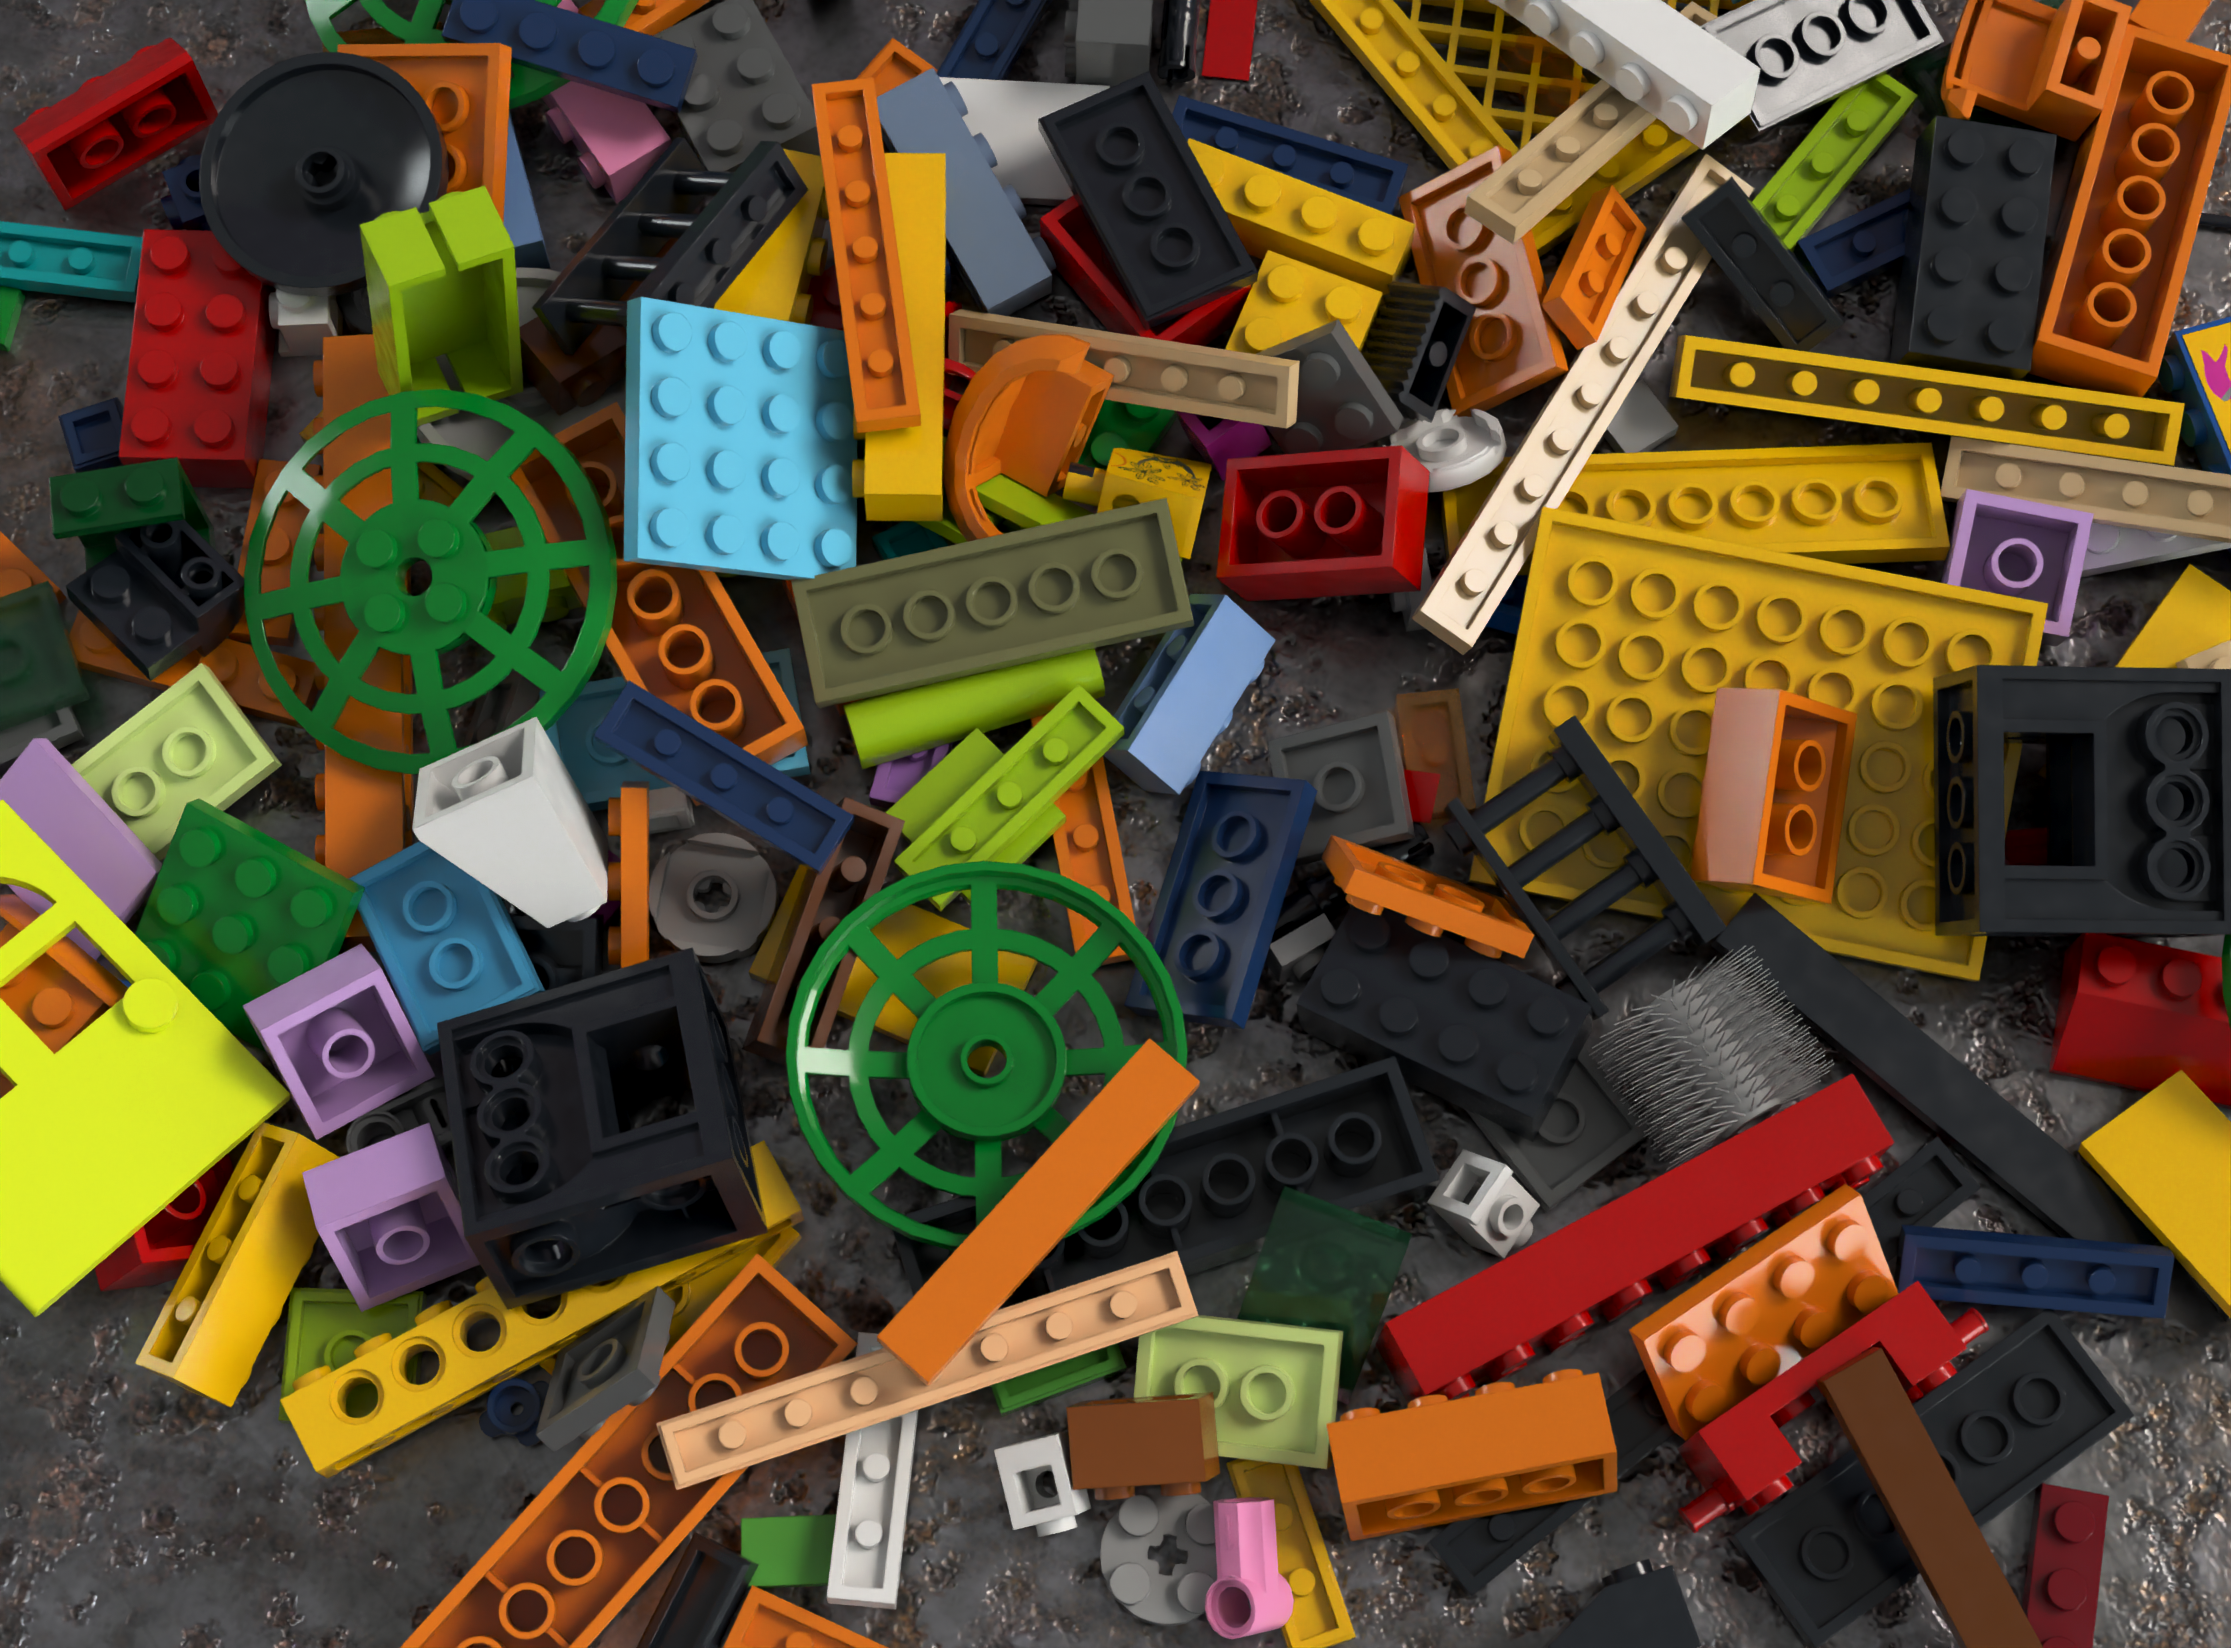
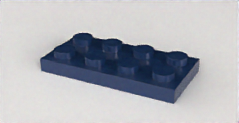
M1199 771L1146 938L1152 944L1171 977L1183 1012L1184 1021L1237 1029L1245 1028L1318 791L1306 780ZM1136 968L1124 1006L1137 1015L1159 1018L1151 992Z

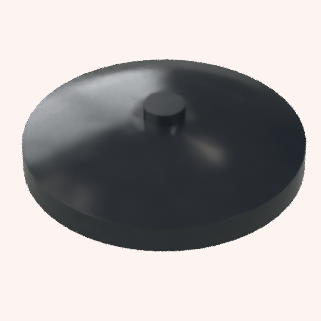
M320 52L301 55L279 62L254 76L236 91L219 112L206 138L200 160L199 191L206 220L220 245L245 271L256 279L278 290L304 296L341 295L367 287L359 225L373 221L380 215L391 211L401 212L414 207L417 208L419 214L429 211V203L438 200L447 193L449 177L448 153L442 130L434 114L414 87L397 72L379 62L355 54Z

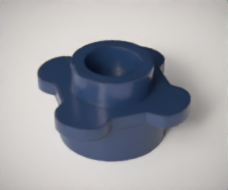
M516 1377L499 1383L491 1390L487 1400V1411L482 1413L479 1418L481 1430L487 1436L493 1438L501 1434L516 1437L524 1446H533L539 1443L541 1440L535 1434L549 1384L545 1381H537L530 1384L524 1380L516 1379ZM515 1403L523 1405V1411L519 1415L511 1413V1407Z

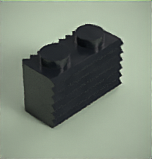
M1392 282L1388 284L1389 293L1383 296L1385 303L1379 307L1377 317L1374 318L1376 327L1370 329L1372 338L1366 341L1367 350L1361 352V354L1404 419L1409 418L1414 421L1417 419L1422 422L1425 420L1432 423L1476 307L1446 287Z

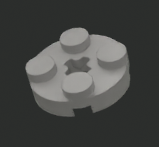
M704 833L687 839L688 844L678 847L671 855L668 852L658 862L649 883V909L663 941L677 952L693 947L699 962L721 963L734 958H746L752 955L758 949L760 942L765 938L779 906L777 883L768 863L749 842L734 835ZM712 883L723 884L724 895L731 897L727 906H720L717 912H706L705 905L696 901L698 893H708Z
M1160 1487L1152 1488L1126 1499L1120 1506V1509L1109 1520L1102 1537L1100 1549L1102 1576L1113 1597L1133 1617L1153 1625L1177 1626L1186 1624L1206 1613V1594L1210 1586L1217 1581L1214 1509L1213 1505L1201 1495L1196 1493L1181 1496H1162ZM1164 1537L1176 1539L1177 1549L1187 1552V1563L1175 1564L1172 1575L1160 1574L1159 1563L1148 1559L1149 1548L1160 1547Z

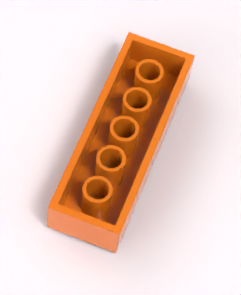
M2127 24L2103 110L2083 133L2039 291L2031 371L2028 372L2029 374L2077 389L2134 397H2143L2157 379L2231 105V55Z
M617 401L555 434L554 436L575 455L593 481L609 518L616 549L617 595L612 626L605 647L625 683L627 684L628 681L633 682L769 765L807 746L808 742L804 726L716 573L713 571L624 561L625 415ZM535 449L510 476V479L519 486L533 506L544 531L547 544L586 540L582 519L568 487L551 463ZM589 566L561 569L586 612L590 587ZM692 799V801L694 802L695 806L700 805L699 802H697V801H695L694 799Z

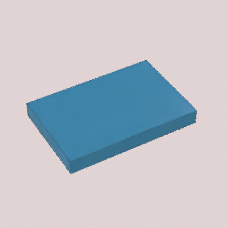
M421 841L349 878L353 882L365 887L357 909L423 1052L432 1055L440 1050L437 1023L545 991L501 896Z

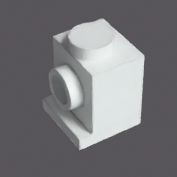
M276 289V292L270 293L269 317L272 328L279 329L278 352L281 357L323 355V337L342 336L343 315L336 302V295L304 296Z
M1464 1149L1427 1202L1470 1246L1501 1258H1505L1509 1251L1519 1249L1530 1239L1533 1232L1531 1218L1540 1206L1511 1176L1513 1171L1506 1164ZM1477 1181L1481 1187L1469 1205L1463 1203L1462 1201Z
M1068 1430L1013 1443L994 1450L1013 1530L1035 1525L1038 1537L1063 1532L1077 1527L1075 1515L1091 1509L1087 1489L1073 1490ZM1047 1471L1053 1472L1057 1495H1052L1044 1489L1043 1477Z

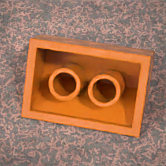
M1717 688L1714 712L1710 721L1711 735L1706 770L1701 784L1702 798L1697 833L1692 847L1693 861L1690 877L1693 881L1729 890L1831 904L1857 721L1856 713L1781 689Z

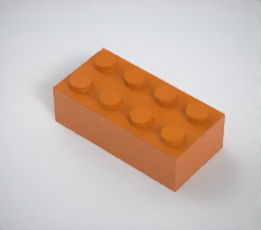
M1565 1369L1546 1375L1542 1379L1543 1383L1518 1388L1511 1382H1496L1478 1388L1475 1391V1396L1449 1401L1444 1395H1427L1410 1401L1407 1404V1409L1380 1413V1410L1377 1408H1359L1342 1414L1338 1422L1326 1424L1341 1505L1350 1541L1617 1492V1450L1599 1372L1583 1375V1372L1579 1369Z

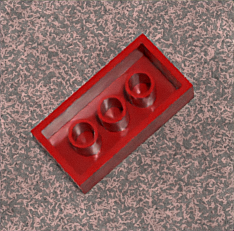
M144 229L118 457L123 465L178 457L192 487L253 489L258 462L264 456L276 329L272 328L269 317V295L271 292H276V288L261 282L245 271L220 245L212 231Z

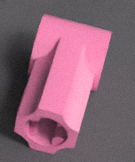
M1245 1497L1213 1501L1217 1581L1210 1586L1206 1594L1205 1611L1207 1620L1214 1631L1228 1639H1237L1281 1628L1288 1622L1293 1612L1294 1599L1288 1582L1278 1573L1274 1499H1269V1497ZM1248 1598H1249V1601H1250L1251 1610H1250V1608H1249Z

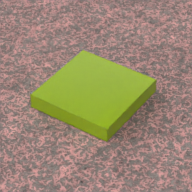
M976 728L885 813L905 821L900 835L911 845L999 761L1004 754ZM1053 803L993 862L1022 864L1066 822V815ZM963 890L960 895L971 905V890Z
M292 1287L290 1291L280 1400L295 1392L292 1383L304 1374L329 1365L333 1372L355 1360L356 1357L353 1351L371 1338L384 1333H390L394 1339L415 1328L417 1325L414 1318L426 1310L427 1294L423 1291H412L361 1312L349 1289ZM423 1352L413 1356L408 1363L407 1377L411 1384L420 1385ZM369 1383L361 1384L349 1393L346 1400V1409L350 1417L361 1418L367 1416L375 1409L378 1402L376 1386ZM280 1401L278 1421L283 1424H292Z

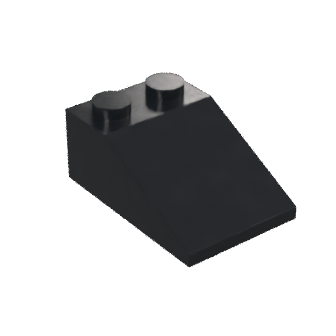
M1646 1559L1611 1571V1575L1602 1578L1604 1589L1591 1597L1542 1648H1699L1701 1643L1673 1565L1654 1571L1650 1559Z

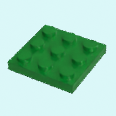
M196 799L186 803L135 935L232 1034L265 1051L242 1006L338 956L365 887L209 803Z

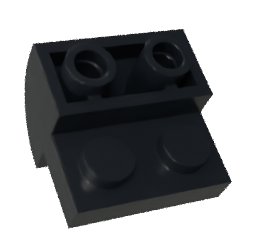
M185 520L124 529L114 536L117 547L115 552L66 585L69 600L150 681L194 650L203 658L206 657L232 632L245 611L244 578Z

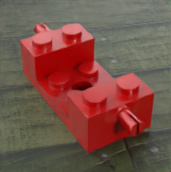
M1919 1281L1910 1285L1700 1429L1677 1449L1706 1490L1689 1504L1678 1509L1684 1523L1693 1533H1696L1721 1514L1726 1516L1739 1506L1742 1507L1749 1517L1794 1486L1786 1474L1803 1462L1779 1428L1816 1402L1809 1391L1817 1387L1823 1397H1825L1816 1381L1817 1379L1872 1347H1879L1884 1351L1910 1402L1914 1403L1957 1373L1950 1360L1967 1349L1966 1345L1982 1333L1989 1331L1985 1319L1975 1308L1971 1307L1966 1313L1949 1323Z

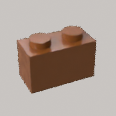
M1213 1392L1086 1400L1066 1407L1073 1490L1094 1489L1096 1500H1115L1136 1496L1135 1486L1160 1484L1162 1496H1181L1202 1492L1201 1482H1206L1220 1474Z

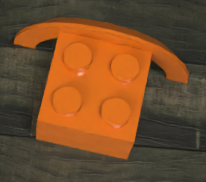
M1966 0L1951 44L1941 85V97L1950 118L1969 120L1974 105L2076 142L2103 110L2132 7L2115 0H2064L2058 9L2034 0Z
M1042 334L1018 340L994 354L971 379L954 410L944 448L943 475L949 509L961 534L968 542L1003 534L990 521L978 497L976 487L1002 473L1045 497L1065 487L1070 462L1078 463L1115 376L1085 360L1091 343L1070 335Z
M14 894L0 895V918L7 923L0 932V948L40 916L37 911ZM64 936L1 987L0 998L55 1054L121 1000L128 987L70 938ZM0 1072V1096L3 1097L15 1086Z

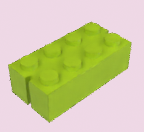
M485 185L465 192L457 191L445 194L438 200L430 202L429 211L421 214L414 207L401 212H387L373 221L360 224L377 368L389 396L404 391L450 390L435 358L445 354L462 392L478 394L494 401L523 392L515 249ZM442 407L418 408L417 427L457 414L459 410Z

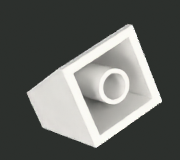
M537 717L419 769L412 830L419 841L546 928L566 920L569 922L581 921L595 913L602 904L607 903L608 839Z

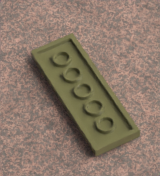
M1167 498L815 575L814 579L791 581L815 703L819 708L1195 626Z

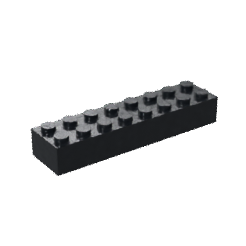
M1393 1056L1174 1127L1157 1162L1136 1189L1103 1218L1061 1239L998 1310L1175 1251L1178 1252L1185 1276H1189L1432 1196L1440 1178L1396 1057ZM958 1197L905 1214V1216L919 1223L943 1230L971 1234L976 1228V1198ZM892 1230L914 1296L954 1251L912 1240Z

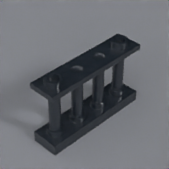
M676 137L532 306V309L564 354L573 355L597 325L624 327L627 331V301L647 297L712 308L806 194L808 188L779 142L760 141L735 172L706 171L687 140ZM706 196L714 197L699 215L691 214ZM670 238L678 239L663 258L655 257ZM634 281L642 282L627 301H618Z
M1574 715L1555 728L1548 738L1555 746L1548 751L1549 759L1470 814L1458 797L1455 798L1443 810L1450 820L1443 824L1442 828L1463 857L1471 852L1475 854L1514 911L1532 931L1534 939L1563 978L1555 984V987L1591 1004L1592 1020H1596L1609 1012V1009L1598 995L1604 989L1677 938L1684 942L1691 937L1699 947L1719 935L1727 927ZM1578 778L1592 798V800L1585 804L1588 811L1507 867L1485 834L1564 779L1571 783ZM1615 831L1630 851L1623 857L1625 864L1547 919H1544L1523 890V887L1601 832L1608 836ZM1653 884L1668 904L1661 910L1663 917L1582 973L1560 941L1639 885L1646 889Z

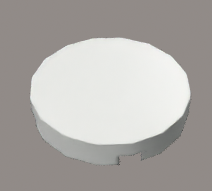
M1456 409L1437 410L1432 423L1415 419V421L1410 420L1400 425L1398 431L1389 436L1390 446L1402 445L1430 471L1428 493L1448 491L1475 482L1491 473L1503 461L1507 446L1503 429L1496 417L1478 409H1470L1472 417L1454 416L1453 414L1456 412Z

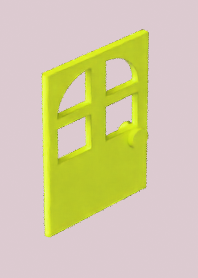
M2 799L0 801V883L15 885L33 891L50 901L53 906L0 948V988L75 927L132 984L121 1000L55 1054L0 998V1072L15 1086L0 1099V1281L34 1317H37L290 1100V1093Z

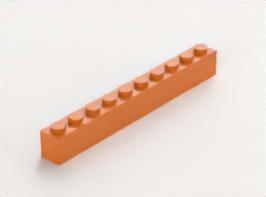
M373 334L323 337V360H314L313 362L314 389L317 397H323V417L314 418L313 436L337 417L369 401L389 396L378 373ZM391 412L370 418L348 429L322 449L318 455H323V475H315L314 479L326 489L335 478L354 463L378 451L389 449ZM391 468L363 480L342 498L341 502L364 521L379 509L392 504ZM324 523V534L318 535L314 546L315 565L318 572L324 571V579L340 576L342 559L349 543L326 523ZM411 567L405 576V586L410 594ZM344 603L315 608L314 617L319 631L324 630V642L333 656L340 662L359 630L349 618ZM380 648L361 680L386 691L412 694L411 657ZM314 662L317 689L324 690L329 678L320 671ZM350 696L333 729L347 738L376 749L413 754V715L384 711L362 703ZM315 739L317 749L325 751V773H317L315 776L316 806L319 812L325 811V834L317 835L315 839L316 862L349 879L413 845V775L373 768L344 757ZM358 909L354 914L338 954H342L359 944H362L368 952H377Z

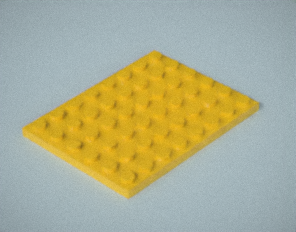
M1542 506L1484 804L1549 759L1548 751L1555 747L1548 738L1555 728L1575 715L1685 870L1691 875L1692 847L1697 833L1702 798L1701 784L1705 776L1711 735L1710 721L1714 712L1717 688L1781 689L1856 713L1857 721L1831 904L1758 895L1828 953L1972 982L1979 981L1987 936H1935L1933 678L1975 665L2037 666L2048 603ZM2004 743L2005 837L2022 744ZM1578 778L1571 783L1564 779L1485 834V836L1508 867L1588 811L1585 804L1592 800V798ZM1615 831L1608 836L1601 832L1524 886L1523 890L1528 894L1571 902L1624 865L1623 857L1630 851ZM1474 854L1468 882L1497 887ZM1694 881L1725 925L1731 921L1745 902L1754 894ZM1653 884L1646 889L1639 885L1606 909L1660 919L1663 917L1661 910L1668 904Z

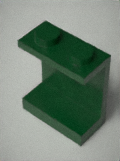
M178 457L49 477L53 535L56 540L78 536L85 550L86 571L117 550L115 535L124 529L185 520L216 550L214 528Z

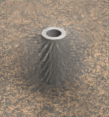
M1745 945L1712 970L1734 950L1732 949L1700 976L1717 957L1715 956L1695 978L1690 979L1697 967L1694 968L1686 981L1674 986L1675 980H1673V987L1659 997L1651 994V996L1656 997L1653 1002L1646 1007L1631 1010L1644 1009L1641 1014L1613 1025L1636 1017L1639 1018L1601 1036L1600 1038L1626 1027L1593 1046L1592 1049L1620 1034L1589 1054V1056L1618 1039L1592 1058L1594 1059L1617 1042H1620L1610 1051L1604 1053L1600 1059L1609 1052L1619 1048L1616 1052L1597 1064L1619 1051H1623L1597 1068L1599 1069L1627 1051L1603 1069V1071L1622 1058L1624 1059L1620 1063L1607 1070V1072L1629 1059L1631 1060L1604 1078H1607L1631 1063L1629 1066L1607 1080V1082L1631 1066L1633 1067L1615 1081L1630 1072L1632 1073L1613 1085V1087L1638 1073L1613 1090V1092L1637 1076L1639 1077L1618 1093L1633 1083L1638 1082L1622 1094L1644 1083V1085L1620 1101L1643 1088L1622 1104H1625L1644 1090L1646 1091L1633 1100L1631 1104L1644 1096L1646 1097L1628 1108V1110L1646 1099H1650L1628 1113V1115L1652 1099L1654 1100L1633 1116L1646 1107L1651 1106L1638 1116L1639 1118L1659 1106L1658 1109L1635 1124L1658 1111L1638 1127L1660 1112L1661 1114L1647 1125L1656 1121L1658 1123L1644 1131V1133L1663 1121H1667L1643 1137L1651 1134L1666 1123L1668 1124L1650 1136L1649 1139L1661 1130L1664 1132L1655 1138L1654 1141L1675 1130L1650 1146L1652 1147L1669 1137L1653 1149L1655 1150L1676 1136L1661 1149L1672 1144L1674 1146L1659 1156L1676 1146L1678 1147L1660 1158L1659 1161L1678 1148L1680 1149L1665 1159L1664 1162L1676 1153L1679 1155L1669 1164L1685 1155L1687 1156L1666 1170L1681 1161L1683 1162L1678 1166L1682 1165L1695 1155H1700L1709 1148L1712 1149L1722 1141L1725 1142L1768 1119L1778 1110L1788 1108L1789 1106L1780 1107L1782 1104L1806 1094L1803 1093L1788 1099L1820 1082L1821 1080L1803 1088L1830 1072L1829 1070L1811 1080L1834 1065L1833 1063L1818 1072L1833 1061L1831 1060L1810 1074L1826 1061L1824 1060L1819 1065L1818 1063L1813 1064L1825 1055L1808 1065L1806 1064L1826 1050L1807 1062L1805 1061L1822 1048L1806 1059L1804 1057L1811 1053L1814 1047L1797 1056L1817 1043L1818 1040L1796 1053L1817 1037L1791 1053L1810 1038L1808 1037L1804 1041L1797 1043V1040L1809 1034V1032L1793 1042H1789L1811 1027L1788 1040L1806 1025L1790 1036L1788 1034L1799 1025L1784 1033L1781 1032L1803 1018H1800L1783 1030H1779L1801 1014L1780 1028L1778 1027L1794 1014L1780 1022L1778 1021L1794 1010L1789 1011L1774 1021L1772 1020L1795 1004L1768 1020L1790 1002L1774 1013L1771 1012L1783 1004V1002L1767 1011L1766 1009L1787 995L1761 1010L1785 993V991L1760 1008L1758 1007L1778 991L1762 1001L1760 1000L1778 987L1752 1001L1778 983H1774L1756 996L1754 995L1774 981V979L1755 992L1753 991L1761 984L1767 982V980L1747 990L1770 975V972L1744 988L1768 971L1769 968L1743 986L1741 985L1756 975L1762 968L1750 977L1742 979L1761 967L1762 964L1734 980L1763 960H1759L1738 975L1736 974L1756 960L1758 956L1737 971L1735 970L1750 959L1747 958L1739 965L1728 970L1756 951L1754 950L1726 967L1754 946L1725 964L1744 949ZM1776 1026V1027L1773 1028L1771 1031H1769L1768 1033H1766L1770 1028ZM1782 1035H1784V1036H1783L1782 1038H1780L1779 1040L1773 1042L1775 1039H1777V1038L1781 1037ZM1796 1046L1795 1048H1793L1792 1050H1790L1788 1053H1786L1785 1055H1783L1786 1051H1788V1050L1791 1049L1792 1047ZM1803 1056V1057L1800 1058L1798 1061L1792 1063V1062H1793L1794 1060H1796L1797 1058ZM1646 1060V1061H1645L1644 1063H1642L1640 1066L1636 1067V1066H1637L1638 1064H1640L1642 1061ZM1813 1068V1069H1812L1811 1071H1809L1807 1074H1805L1804 1076H1802L1806 1071H1808L1809 1069ZM1666 1099V1100L1663 1101L1662 1103H1660V1104H1658L1657 1106H1655V1105H1656L1657 1103H1659L1660 1101ZM1672 1109L1670 1112H1668V1113L1665 1114L1664 1116L1660 1117V1116L1663 1115L1665 1112H1667L1668 1110ZM1680 1123V1124L1677 1125L1676 1127H1674V1128H1672L1671 1130L1667 1131V1130L1670 1129L1672 1126H1674V1125ZM1684 1134L1680 1139L1674 1141L1680 1135ZM1694 1147L1693 1149H1691V1150L1688 1151L1687 1153H1685V1154H1683L1682 1156H1680V1155H1681L1683 1152H1685L1686 1150H1688V1149Z

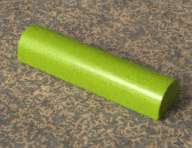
M1092 648L873 696L843 705V710L863 770L965 739L976 728L984 733L1047 714L1078 684L1094 699L1105 696V685L1095 649Z

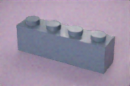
M931 68L878 96L877 105L882 141L889 153H946V242L950 251L948 256L979 311L1009 316L1052 292L1051 271L1057 268L1055 260L1043 238L1038 236L1031 239L1021 222L1022 219L1027 217V213L1016 190L1011 184L1002 188L991 168L998 164L988 141L981 132L972 136L962 119L963 116L968 114V110L954 83L950 81L943 85L934 68Z

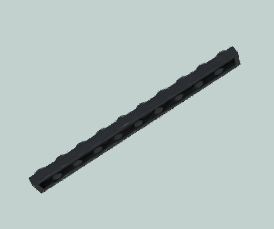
M1938 1136L1862 1196L1887 1263L1898 1254L1901 1225L1933 1227L1981 1188ZM1646 1369L1606 1400L1617 1450V1480L1675 1434L1668 1423ZM1596 1496L1453 1522L1426 1545L1466 1596L1470 1598Z

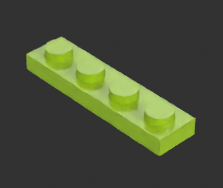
M1884 74L1841 95L1752 201L1791 252L1794 251L1797 241L1806 237L1913 108L1918 95L1888 74Z
M1078 684L894 860L895 867L905 877L943 865L978 861L993 862L1124 736V727ZM962 891L947 892L928 898V900L938 910L942 911Z

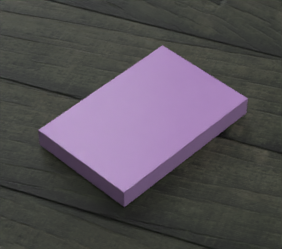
M33 738L0 779V801L3 799L126 925L151 894L162 863L47 738ZM7 884L21 900L40 915L53 906L50 901L33 891ZM76 927L66 935L95 960L102 954Z

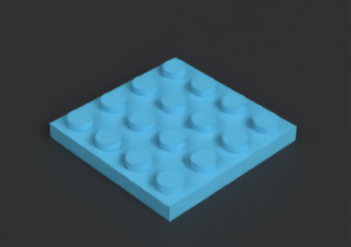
M638 297L627 301L624 561L791 581L814 579L815 575L856 567L857 498H853L852 462L853 459H857V440H854L853 433L854 406L843 330L647 297Z

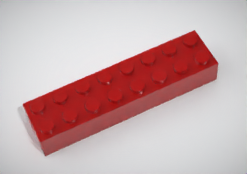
M1852 1073L1385 1323L1375 1345L1407 1403L1427 1395H1444L1448 1398V1401L1470 1397L1469 1392L1477 1387L1475 1382L1488 1375L1492 1383L1506 1380L1528 1366L1527 1361L1536 1355L1535 1349L1546 1344L1550 1352L1555 1353L1586 1335L1584 1330L1595 1323L1593 1318L1604 1313L1608 1322H1612L1643 1304L1642 1299L1653 1292L1652 1286L1661 1282L1667 1292L1682 1285L1700 1273L1699 1268L1711 1261L1709 1257L1711 1254L1718 1252L1721 1259L1725 1261L1757 1243L1756 1238L1769 1230L1767 1224L1774 1221L1779 1229L1825 1198V1193L1828 1191L1832 1193L1844 1184H1847L1854 1190L1861 1188L1870 1181V1176L1884 1168L1879 1158L1895 1142Z

